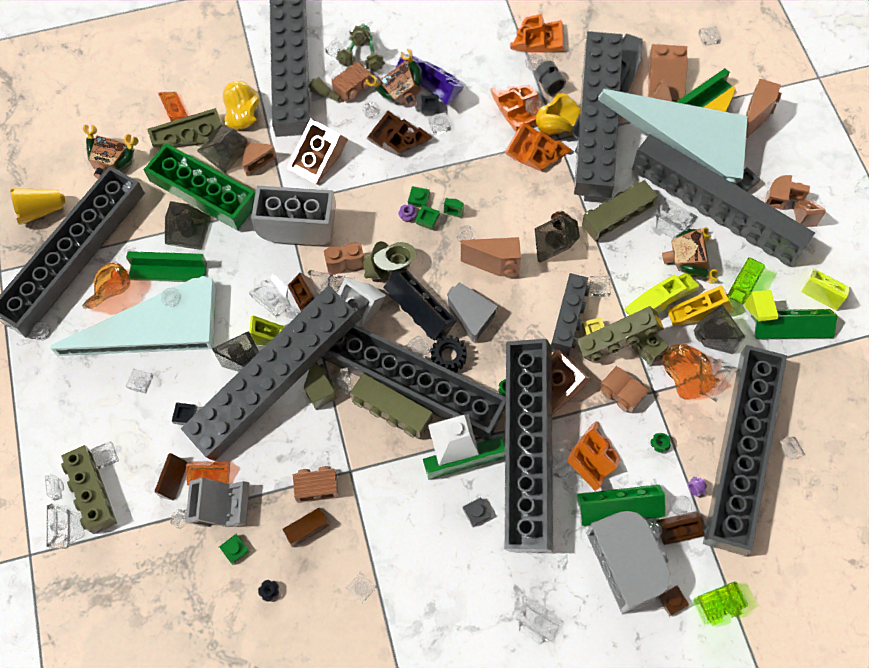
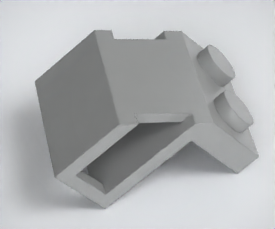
M206 478L190 481L185 523L203 527H211V524L224 527L245 525L248 515L249 482L241 481L226 484Z

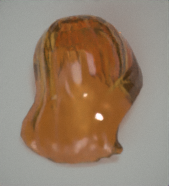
M115 262L103 265L97 271L94 278V295L89 297L82 304V307L84 309H93L106 299L124 293L131 283L126 269L121 264Z
M682 343L672 345L663 357L665 371L674 380L680 398H699L709 392L719 381L712 374L708 357L690 345Z

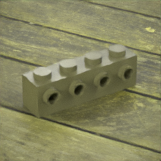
M645 180L640 183L636 182L628 190L617 193L613 199L603 201L596 209L588 210L583 216L582 226L592 239L597 241L655 206L658 195Z
M648 306L581 337L577 341L583 357L590 362H595L609 354L620 351L622 348L634 345L644 338L656 335L664 330L657 311Z
M364 373L350 391L352 402L360 408L364 406L369 409L372 415L378 418L380 416L385 418L386 422L395 428L399 426L410 437L414 438L416 436L421 438L433 419L431 411Z
M83 445L61 455L63 460L61 467L64 473L68 474L69 481H67L70 491L74 492L76 499L73 502L76 509L81 512L82 518H80V523L83 529L95 534L117 524L92 451L86 445Z

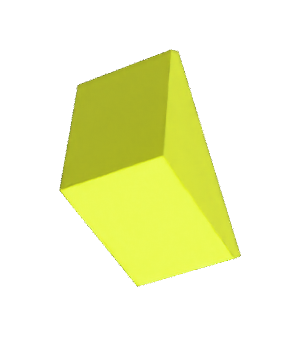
M772 290L751 292L744 303V307L757 321L778 319Z
M252 315L250 318L249 336L254 345H267L285 326Z

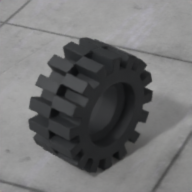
M445 335L442 336V340L438 338L437 343H433L431 360L456 373L466 363V346H464L463 341L459 342L458 337L453 339V336L449 335V338H446ZM453 349L457 355L455 359L446 361L441 356L442 351Z

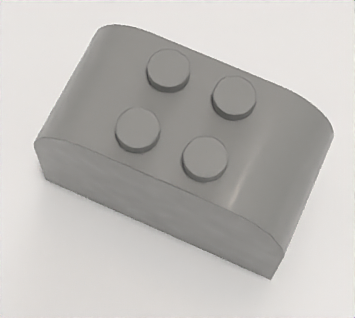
M257 185L251 216L257 235L267 241L306 245H324L329 243L332 238L336 211L333 190Z
M624 511L591 523L586 534L621 614L649 604L665 592L670 583V571L667 565L668 558L657 544L659 542L657 534L654 530L650 529L647 521L635 512Z

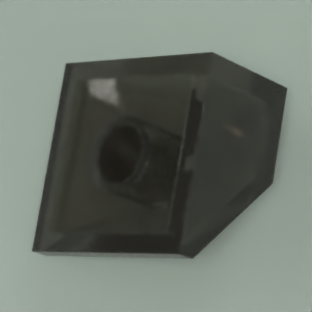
M220 125L197 152L222 172L226 173L244 154L248 141L235 129Z
M170 201L165 216V244L202 250L211 216L189 204Z
M562 214L534 228L538 262L541 263L573 246L580 238L577 220Z
M723 304L702 319L694 329L695 338L704 347L729 354H734L746 338Z
M249 331L212 348L223 368L238 372L259 353Z

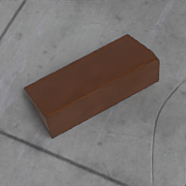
M298 273L287 285L301 311L319 295L310 278L302 273Z
M172 453L168 454L154 490L159 497L172 501L175 500L188 462Z
M317 508L282 530L293 548L330 525L320 508Z
M696 511L656 520L663 545L702 537L705 534L702 516Z

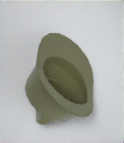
M383 241L377 242L372 252L364 259V277L366 279L388 280L390 271L377 267L373 259L378 251L389 246Z
M397 242L378 251L374 255V263L380 269L390 272L408 269L415 260L416 250L409 243Z

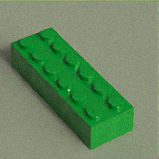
M168 143L163 145L143 169L151 183L237 231L253 211L255 191Z

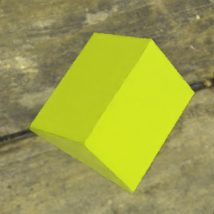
M814 268L801 293L837 310L848 297L849 286Z

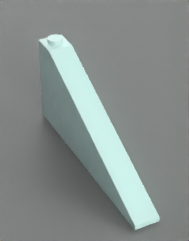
M603 89L599 95L598 100L648 135H653L735 185L743 179L748 116Z
M207 276L190 279L52 344L50 349L57 356L213 349L216 284L213 278Z

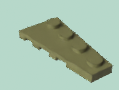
M216 108L147 129L153 147H163L165 143L171 146L228 142Z

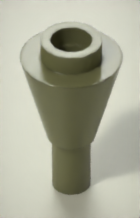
M320 77L313 78L309 84L311 93L329 97L336 102L341 97L331 91Z

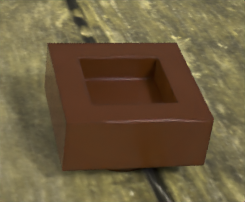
M678 585L658 597L669 617L689 606Z

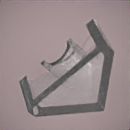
M308 271L318 295L328 285L338 293L345 278L355 279V277L328 272Z

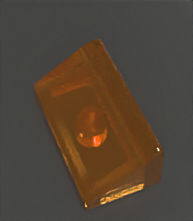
M158 92L170 121L188 116L177 92Z
M191 461L186 465L187 485H189L190 481L199 478L229 484L230 461Z

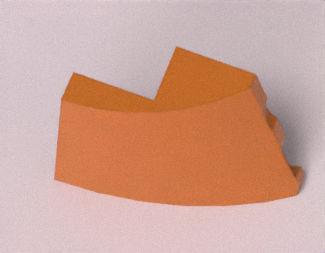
M542 14L525 17L522 26L516 32L517 36L514 42L510 43L512 50L522 52L548 53L563 51V22L559 20L545 23Z
M530 85L509 86L507 90L491 88V94L498 108L515 131L518 130L523 122H526L531 127L537 125L536 114L541 107L538 103V93Z
M523 122L516 131L505 154L529 167L543 170L551 163L571 152L572 149L560 140L555 141L543 131L538 132L526 122Z
M597 421L583 434L566 460L594 491L602 486L607 475L618 468L621 459L612 447L609 439L601 435L598 430L600 424Z

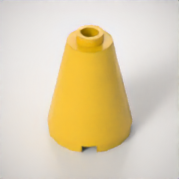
M10 188L14 211L18 216V225L26 224L63 209V204H66L64 193L60 194L59 190Z

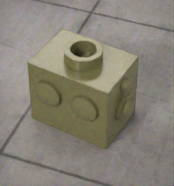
M656 334L640 340L631 347L651 367L658 360L661 361L664 358L669 345Z

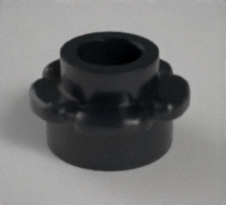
M265 580L258 588V594L262 597V600L270 602L278 597L279 585L276 581Z

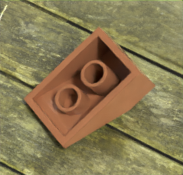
M652 44L648 57V97L652 94L657 83L663 78L667 80L672 102H676L684 97L688 46Z
M759 78L745 115L748 116L746 138L767 120L769 114L774 113L776 103H779L782 95L779 92L781 84Z
M310 119L287 169L318 184L341 155L348 138Z
M519 237L461 240V262L497 276H505L507 278L519 276L521 263Z
M558 349L552 354V415L576 396L591 380L568 355Z

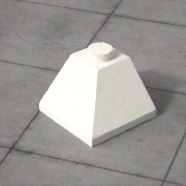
M350 278L344 279L337 293L360 316L361 319L355 325L364 328L376 315L386 297L384 293L373 285Z
M468 414L428 425L439 465L479 455Z

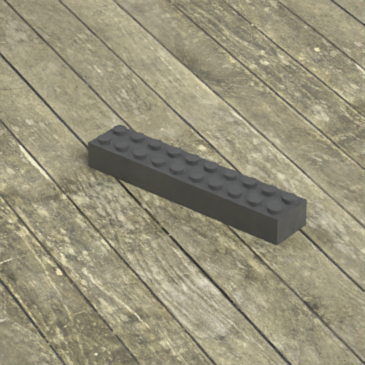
M270 0L272 126L275 137L303 135L310 121L306 0Z
M587 31L584 48L574 195L612 197L615 184L618 113L600 102L598 97L603 89L620 92L623 34Z
M651 134L637 149L632 170L636 174L645 177L652 184L658 185L666 190L667 193L681 199L685 204L691 205L701 214H705L716 223L727 227L732 233L740 235L749 243L763 249L765 253L776 257L783 264L792 267L815 234L814 231Z
M111 166L106 169L0 294L1 323L25 338L30 334L144 196L145 192L138 181Z
M328 285L180 429L206 458L216 461L361 319L360 316Z
M354 325L321 357L359 377L363 373L445 420L468 414L473 433L486 440H490L506 409V397L357 325Z
M547 339L506 341L504 549L510 552H553L552 346Z
M746 345L740 354L703 539L704 545L742 556L752 552L787 355Z

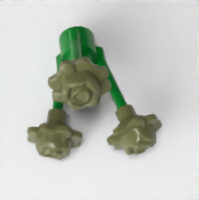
M364 23L359 26L356 25L349 32L351 35L349 39L352 43L348 49L338 50L336 59L344 67L353 65L356 60L352 53L354 45L364 47L369 42L371 54L367 56V60H364V64L367 70L377 71L382 69L385 61L383 56L375 54L372 41L373 36L370 35V28Z

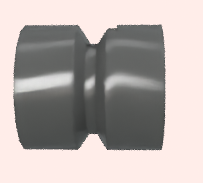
M546 61L536 68L534 75L548 95L558 93L566 85V79L559 72L553 61Z

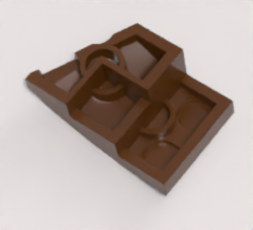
M388 110L367 136V140L388 152L400 154L431 140L433 136L421 127L417 129L404 118L403 120L399 119Z

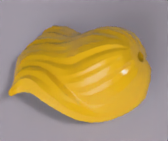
M232 81L227 84L223 91V102L226 108L224 125L234 130L250 127L257 121L254 112L260 102L259 95L244 81Z
M557 94L551 103L541 107L537 112V127L547 135H557L563 131L571 132L579 116L580 108L569 95Z

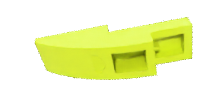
M684 273L678 277L674 274L640 295L624 311L631 315L651 306L657 313L666 310L669 304L696 291L699 284L689 274Z

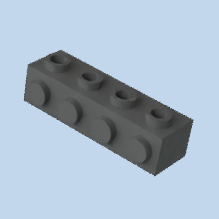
M569 273L551 343L552 352L558 349L569 356L571 348L575 349L578 337H575L574 334L575 330H580L582 320L578 319L579 314H584L586 302H583L584 296L588 297L590 285H587L588 277Z

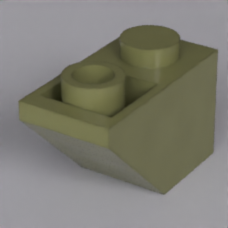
M317 362L309 369L304 384L305 392L315 410L337 399L335 395L337 388L334 382L327 380L326 375L328 373L325 367Z

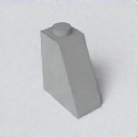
M459 282L455 287L452 286L447 293L448 305L471 341L476 343L497 315L498 306Z

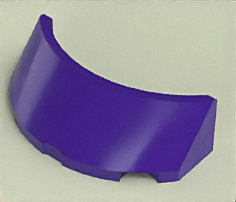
M400 56L396 67H398L404 61L408 62V60H403ZM412 56L422 70L420 86L435 95H439L443 103L448 106L463 90L464 85L459 83V79L444 69L428 61H423L416 56Z

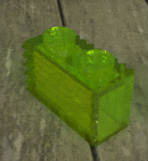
M748 257L729 290L728 297L740 304H744L766 268L765 264Z
M737 581L692 599L704 625L710 623L711 626L724 622L722 617L727 615L735 618L744 614L742 609L748 607V603Z

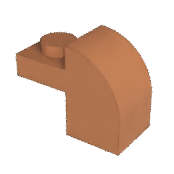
M792 175L780 176L773 181L769 188L765 203L773 208L783 210L789 199L804 201L810 192V186L800 182H792Z

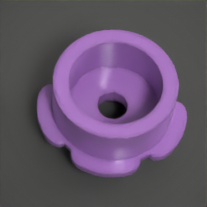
M411 204L402 205L398 215L403 221L410 222L416 217L417 211Z
M692 477L691 481L687 483L690 492L696 497H699L701 494L705 495L706 482L702 478Z

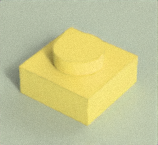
M601 317L582 322L585 336L605 327Z

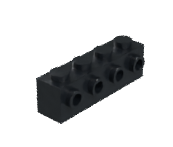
M407 269L395 270L383 287L388 292V295L400 305L401 309L413 318L414 323L419 325L426 332V335L434 341L438 338L442 339V336L447 335L457 322Z

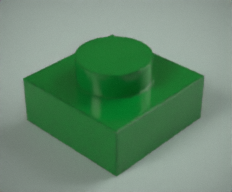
M412 186L408 205L411 204L419 208L422 205L427 206L430 189Z
M446 198L444 201V213L462 218L464 203L458 199Z
M422 205L415 224L433 230L440 211Z
M237 534L219 546L232 565L250 552Z

